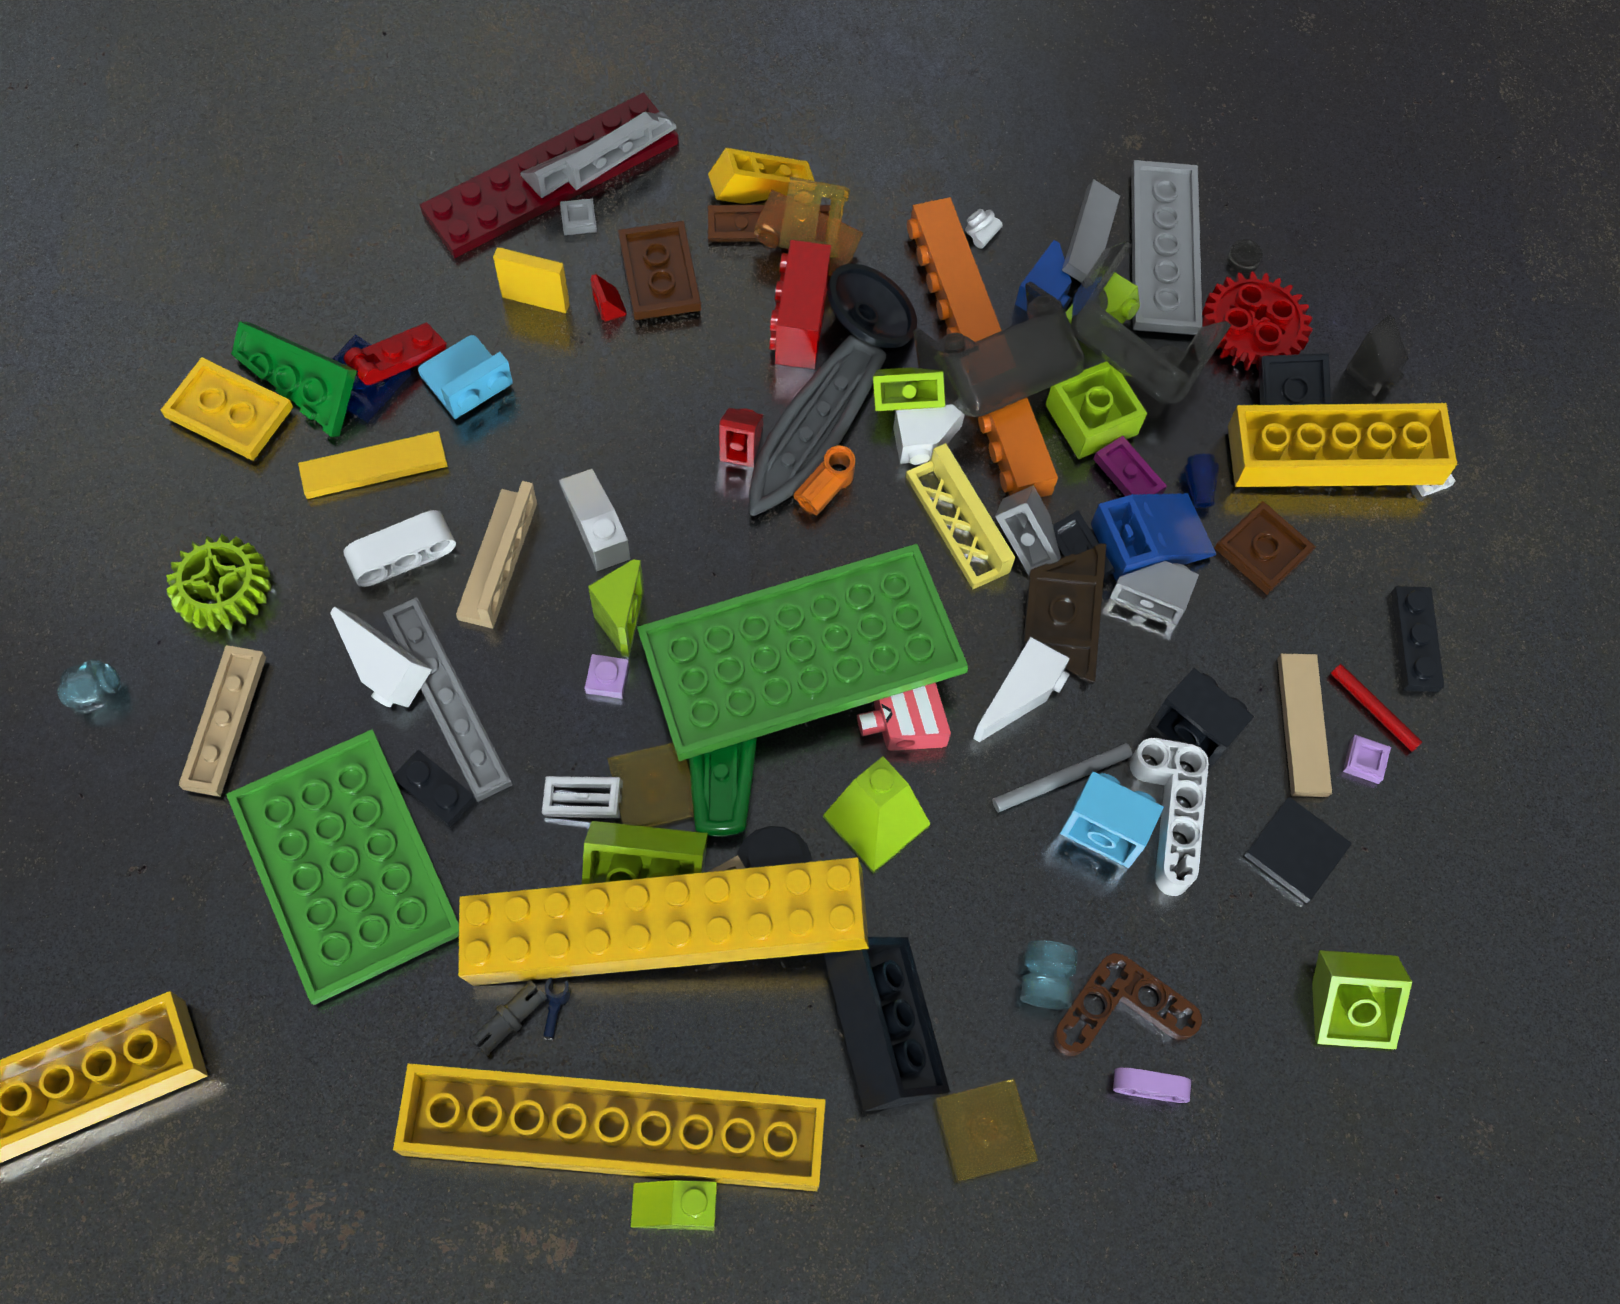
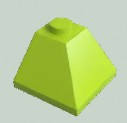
M884 756L855 778L823 815V818L872 873L876 872L930 826V822L910 785Z

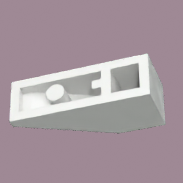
M593 469L559 480L596 571L630 560L626 534L614 507Z
M334 607L330 612L361 682L374 691L371 697L387 707H391L393 703L409 707L432 669L356 614Z
M1030 637L978 724L973 739L981 742L1045 703L1053 690L1060 693L1070 675L1064 671L1070 658Z

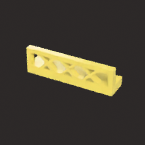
M945 443L934 448L931 461L906 471V478L972 589H976L1009 574L1015 556L947 444ZM934 472L940 482L938 489L935 490L923 486L919 477ZM938 500L954 505L957 510L954 518L939 514L936 509ZM955 528L971 533L974 538L971 547L956 542L953 537ZM972 556L987 560L992 570L976 576L970 566Z

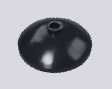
M853 263L841 265L831 274L826 288L831 309L839 322L854 336L868 344L883 348L901 347L914 336L917 329V317L914 307L903 290L889 277L871 267Z

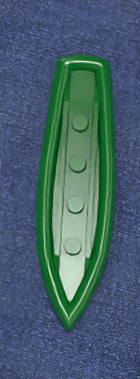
M757 737L689 758L694 823L697 832L708 833L709 836L722 837L745 831Z

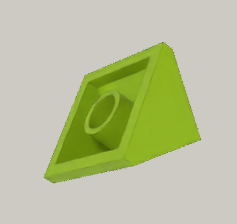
M635 559L588 586L594 618L623 657L630 656L644 596L641 560Z

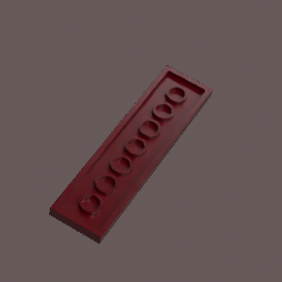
M643 92L421 203V212L453 257L457 258L560 205L561 201H568L679 144V137L675 130L671 131L578 190H575L567 182L541 198L521 177L522 171L605 136L645 111L654 114L659 112Z

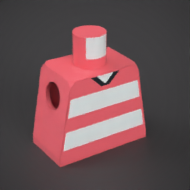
M936 682L874 701L875 711L857 715L861 735L867 736L882 732L886 748L890 751L946 747L951 735Z

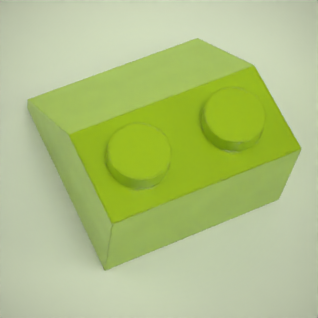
M1319 950L1312 982L1315 1040L1317 1044L1382 1049L1397 1048L1412 985V980L1398 956Z

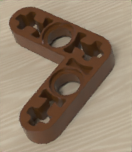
M1113 953L1107 955L1099 963L1054 1030L1053 1041L1056 1048L1065 1055L1075 1056L1081 1054L1091 1044L1119 1001L1176 1040H1185L1196 1034L1200 1030L1202 1016L1199 1009L1193 1003L1130 958L1122 954ZM1117 964L1122 968L1120 975L1125 979H1116L1107 990L1105 987L1100 986L1107 980L1111 972L1106 966L1113 968ZM1149 986L1155 989L1159 996L1157 1006L1147 1007L1140 1002L1138 991L1141 987ZM1096 994L1103 999L1105 1009L1102 1014L1093 1015L1085 1009L1084 998L1086 995ZM1170 1000L1173 1004L1168 1010L1175 1015L1185 1012L1188 1015L1186 1022L1191 1027L1185 1026L1179 1029L1175 1026L1177 1018L1171 1013L1166 1012L1163 1017L1157 1013ZM1075 1011L1079 1017L1073 1016V1012ZM1081 1018L1087 1022L1078 1034V1038L1082 1043L1074 1042L1072 1045H1069L1065 1042L1067 1034L1063 1029L1070 1031ZM1089 1024H1093V1025H1094L1093 1029H1091V1027L1089 1026Z

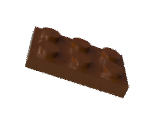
M684 221L618 230L634 320L701 311V301Z

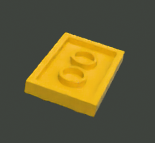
M201 357L161 408V412L165 418L254 461L293 409V405L289 399Z

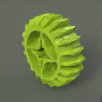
M221 534L217 542L206 536L205 544L201 546L192 541L193 550L189 553L180 550L182 561L171 562V568L174 573L166 575L167 582L170 585L166 590L167 595L172 600L171 605L177 613H180L185 622L189 624L193 622L201 630L208 625L211 631L217 632L221 624H223L226 629L232 631L234 621L239 620L240 623L246 625L247 620L245 616L248 613L258 615L259 610L256 604H267V598L264 593L271 591V584L268 581L270 571L265 566L266 561L252 544H244L242 539H239L237 536L229 541L227 536ZM222 563H234L240 565L241 567L236 568L235 565L224 566L222 565ZM202 598L203 601L215 600L217 603L206 604L198 602L196 600Z

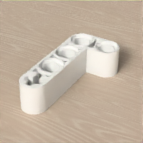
M1148 738L1143 740L1130 759L1129 767L1132 775L1138 780L1164 785L1162 804L1164 808L1161 813L1155 880L1159 890L1164 894L1178 896L1190 887L1197 879L1199 873L1209 765L1208 757L1205 751L1192 744ZM1142 755L1152 756L1156 760L1157 766L1147 764ZM1180 761H1185L1192 765L1194 772L1185 771L1181 767ZM1176 796L1185 797L1190 802L1191 808L1182 807L1176 800ZM1173 832L1182 833L1186 837L1188 844L1178 843L1173 837ZM1178 860H1181V861L1178 863V865H1177V875H1176V873L1173 872V871H1171V870H1172V869L1174 868V866L1177 864Z

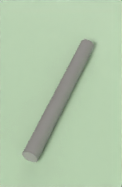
M1127 743L995 797L992 799L993 806L998 813L1090 775L1092 771L1097 772L1133 756L1132 750Z

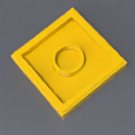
M497 247L493 259L502 298L562 313L567 312L570 303L563 263Z

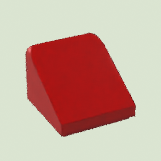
M597 274L591 275L592 295L601 319L606 322L625 316L627 311L617 288Z

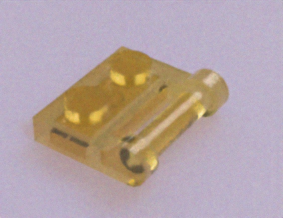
M790 177L779 247L789 249L790 240L831 245L830 258H838L841 248L838 245L844 203L849 199L850 189L844 186ZM822 197L831 199L825 241L815 240Z

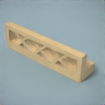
M522 481L518 493L501 489L456 613L459 621L494 628L537 506L533 483Z

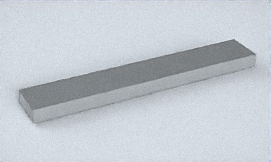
M416 597L383 612L399 646L432 669L421 690L477 802L512 786L511 780L418 598Z

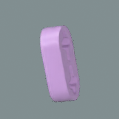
M1116 1068L1113 1091L1120 1094L1167 1102L1187 1103L1190 1102L1191 1080L1182 1076L1141 1069Z

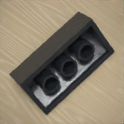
M868 937L869 949L824 953L827 974L831 981L837 1013L841 1020L847 1044V1053L851 1060L863 1111L890 1109L950 1093L908 937Z

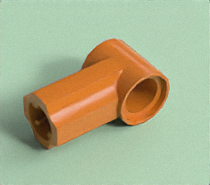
M837 445L827 450L824 455V461L794 493V499L809 514L818 516L842 488H846L852 483L856 458L849 448ZM842 464L846 469L836 471L831 466Z

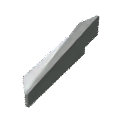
M645 111L605 136L522 171L521 177L541 198L567 182L575 190H578L676 129V124L663 111L655 114Z

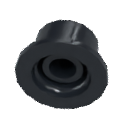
M768 826L755 830L743 840L737 851V856H739L745 868L812 862V856L807 843L799 834L785 827Z

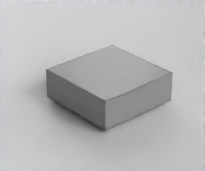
M593 198L560 202L564 236L597 232Z

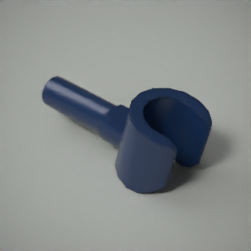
M552 978L546 981L545 993L549 1002V1011L544 1037L553 1038L560 1007L570 998L567 980L565 981V989L560 994L551 993L553 987Z

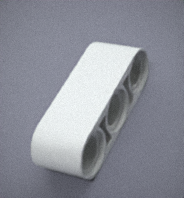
M430 510L358 539L346 546L343 553L357 585L368 587L447 555L455 548L456 541L441 511Z

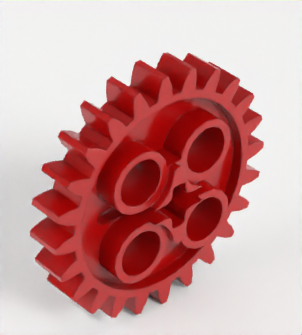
M1254 272L1250 273L1248 279H1245L1241 273L1237 274L1235 281L1226 277L1223 285L1217 283L1213 293H1209L1202 310V315L1204 316L1202 327L1207 328L1204 338H1214L1210 348L1216 349L1221 347L1223 349L1220 355L1221 359L1231 355L1233 357L1232 365L1235 366L1239 361H1243L1245 370H1248L1251 364H1256L1258 369V358L1261 356L1298 355L1304 350L1313 329L1309 327L1313 319L1312 316L1305 315L1309 305L1299 304L1303 295L1296 294L1292 296L1290 292L1293 286L1288 285L1282 288L1280 286L1281 278H1277L1273 283L1269 282L1268 273H1265L1261 280L1257 279Z

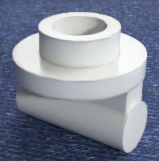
M979 209L967 219L968 225L965 231L973 238L974 245L979 249H983L1003 226L1002 222L995 218V214L991 209L986 211Z

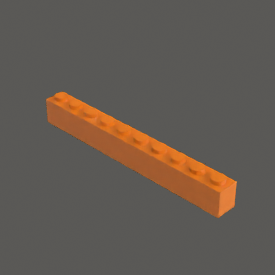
M951 197L915 204L912 207L911 219L907 220L908 235L911 240L915 239L918 262L920 266H925L928 289L930 293H935L936 307L940 320H945L949 346L956 349L959 373L961 376H966L969 400L972 405L976 404L979 412L978 423L980 430L983 434L987 433L990 441L989 454L993 463L997 462L1000 468L1001 487L1005 493L1008 492L1009 495H1012L1034 485L1040 498L1052 495L1058 480L1057 473Z

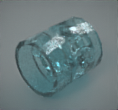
M1037 940L1027 943L1025 965L1030 970V973L1023 976L1020 1000L1041 1008H1071L1074 983L1068 977L1076 973L1078 950L1070 945L1053 941Z

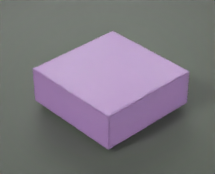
M1354 735L1350 740L1343 772L1379 784L1384 779L1391 747Z

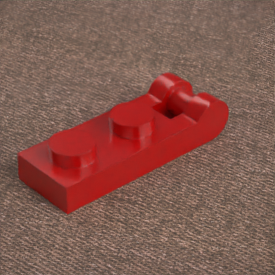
M426 322L363 349L353 347L345 353L344 362L349 367L358 371V378L365 385H372L428 361L446 350L447 343Z

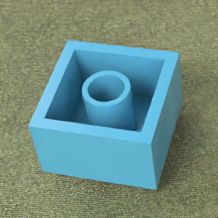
M1092 771L1079 793L1060 834L1130 868L1146 847L1164 806L1156 803V800L1145 792H1134L1120 785L1119 780L1109 774H1098Z

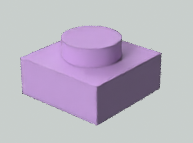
M592 654L585 684L586 694L623 699L629 660Z

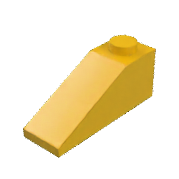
M732 148L724 149L708 173L716 200L741 204L811 192L817 187L808 161Z

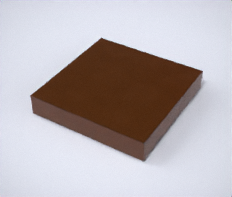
M1264 501L1243 518L1214 547L1215 550L1266 595L1277 587L1316 548L1314 544Z

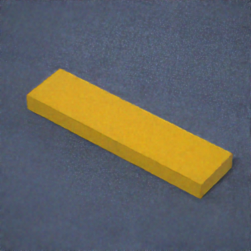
M439 431L298 463L303 490L307 499L448 467Z

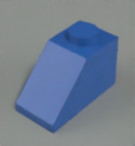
M1053 240L1019 287L1015 302L1016 306L1048 324L1057 313L1062 315L1071 301L1068 292L1072 281L1070 275L1062 271L1065 259L1059 242Z

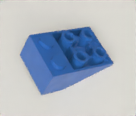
M1188 493L1131 494L1098 504L1091 521V526L1099 544H1106V556L1115 569L1113 576L1116 582L1120 576L1163 561L1185 565L1216 555Z

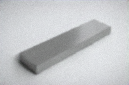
M1095 179L1087 186L1062 268L1063 272L1087 287L1098 276L1120 195Z

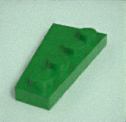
M239 321L231 355L261 380L270 382L276 387L275 391L279 395L293 401L301 408L300 412L308 419L316 420L323 426L322 430L330 437H340L357 370L255 324Z

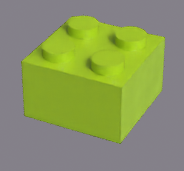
M1113 359L1053 382L1045 404L1078 459L1101 450L1121 436L1129 439L1138 435L1147 415L1144 407Z

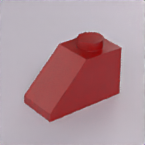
M728 408L719 424L720 461L754 468L763 434V414H758L746 408Z

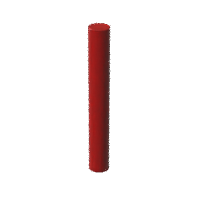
M1342 664L1338 665L1330 673L1411 752L1422 743L1400 719Z

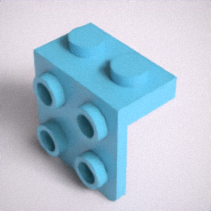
M474 335L464 338L424 362L418 368L421 378L454 419H457L513 384L508 360L501 352L492 356Z

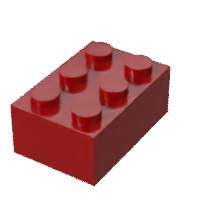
M790 240L789 252L782 253L781 277L776 285L775 310H772L770 323L771 337L769 350H775V364L815 369L827 295L826 288L829 279L831 245Z

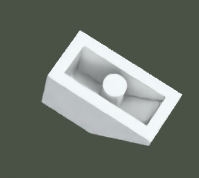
M965 403L937 408L896 410L893 430L900 464L911 463L913 465H921L931 461L933 449L945 443L948 444L962 427L966 411Z

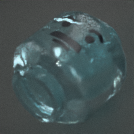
M90 659L62 672L57 693L63 705L70 707L76 713L88 714L115 702L118 691L121 688V681L117 671L110 664Z

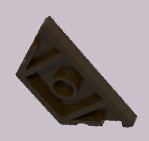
M1102 543L1095 545L1092 549L1076 555L1071 554L1052 564H1045L1030 570L1023 644L1026 645L1030 637L1070 658L1065 669L1085 682L1094 684L1096 678L1106 544Z

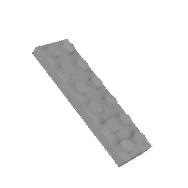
M1134 160L1131 168L1132 283L1138 286L1140 307L1133 317V330L1199 335L1203 327L1198 165Z

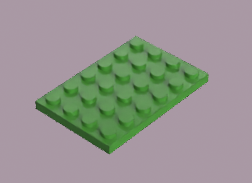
M373 729L226 794L311 1004L316 1005L459 937L458 919Z

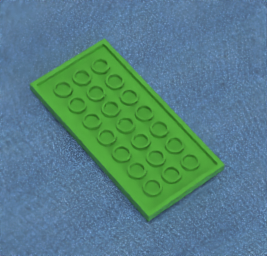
M918 544L637 627L678 761L968 673L967 661Z

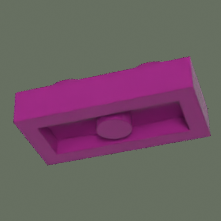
M1124 436L1119 437L1096 452L1093 460L1125 496L1131 494H1163L1167 485Z

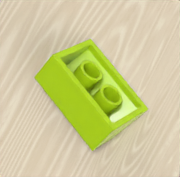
M592 821L584 842L582 884L704 873L708 833Z

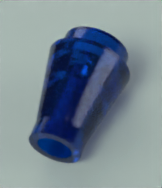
M1212 454L1192 455L1187 458V465L1184 466V471L1193 498V505L1196 508L1212 507L1215 505L1214 496L1219 464Z

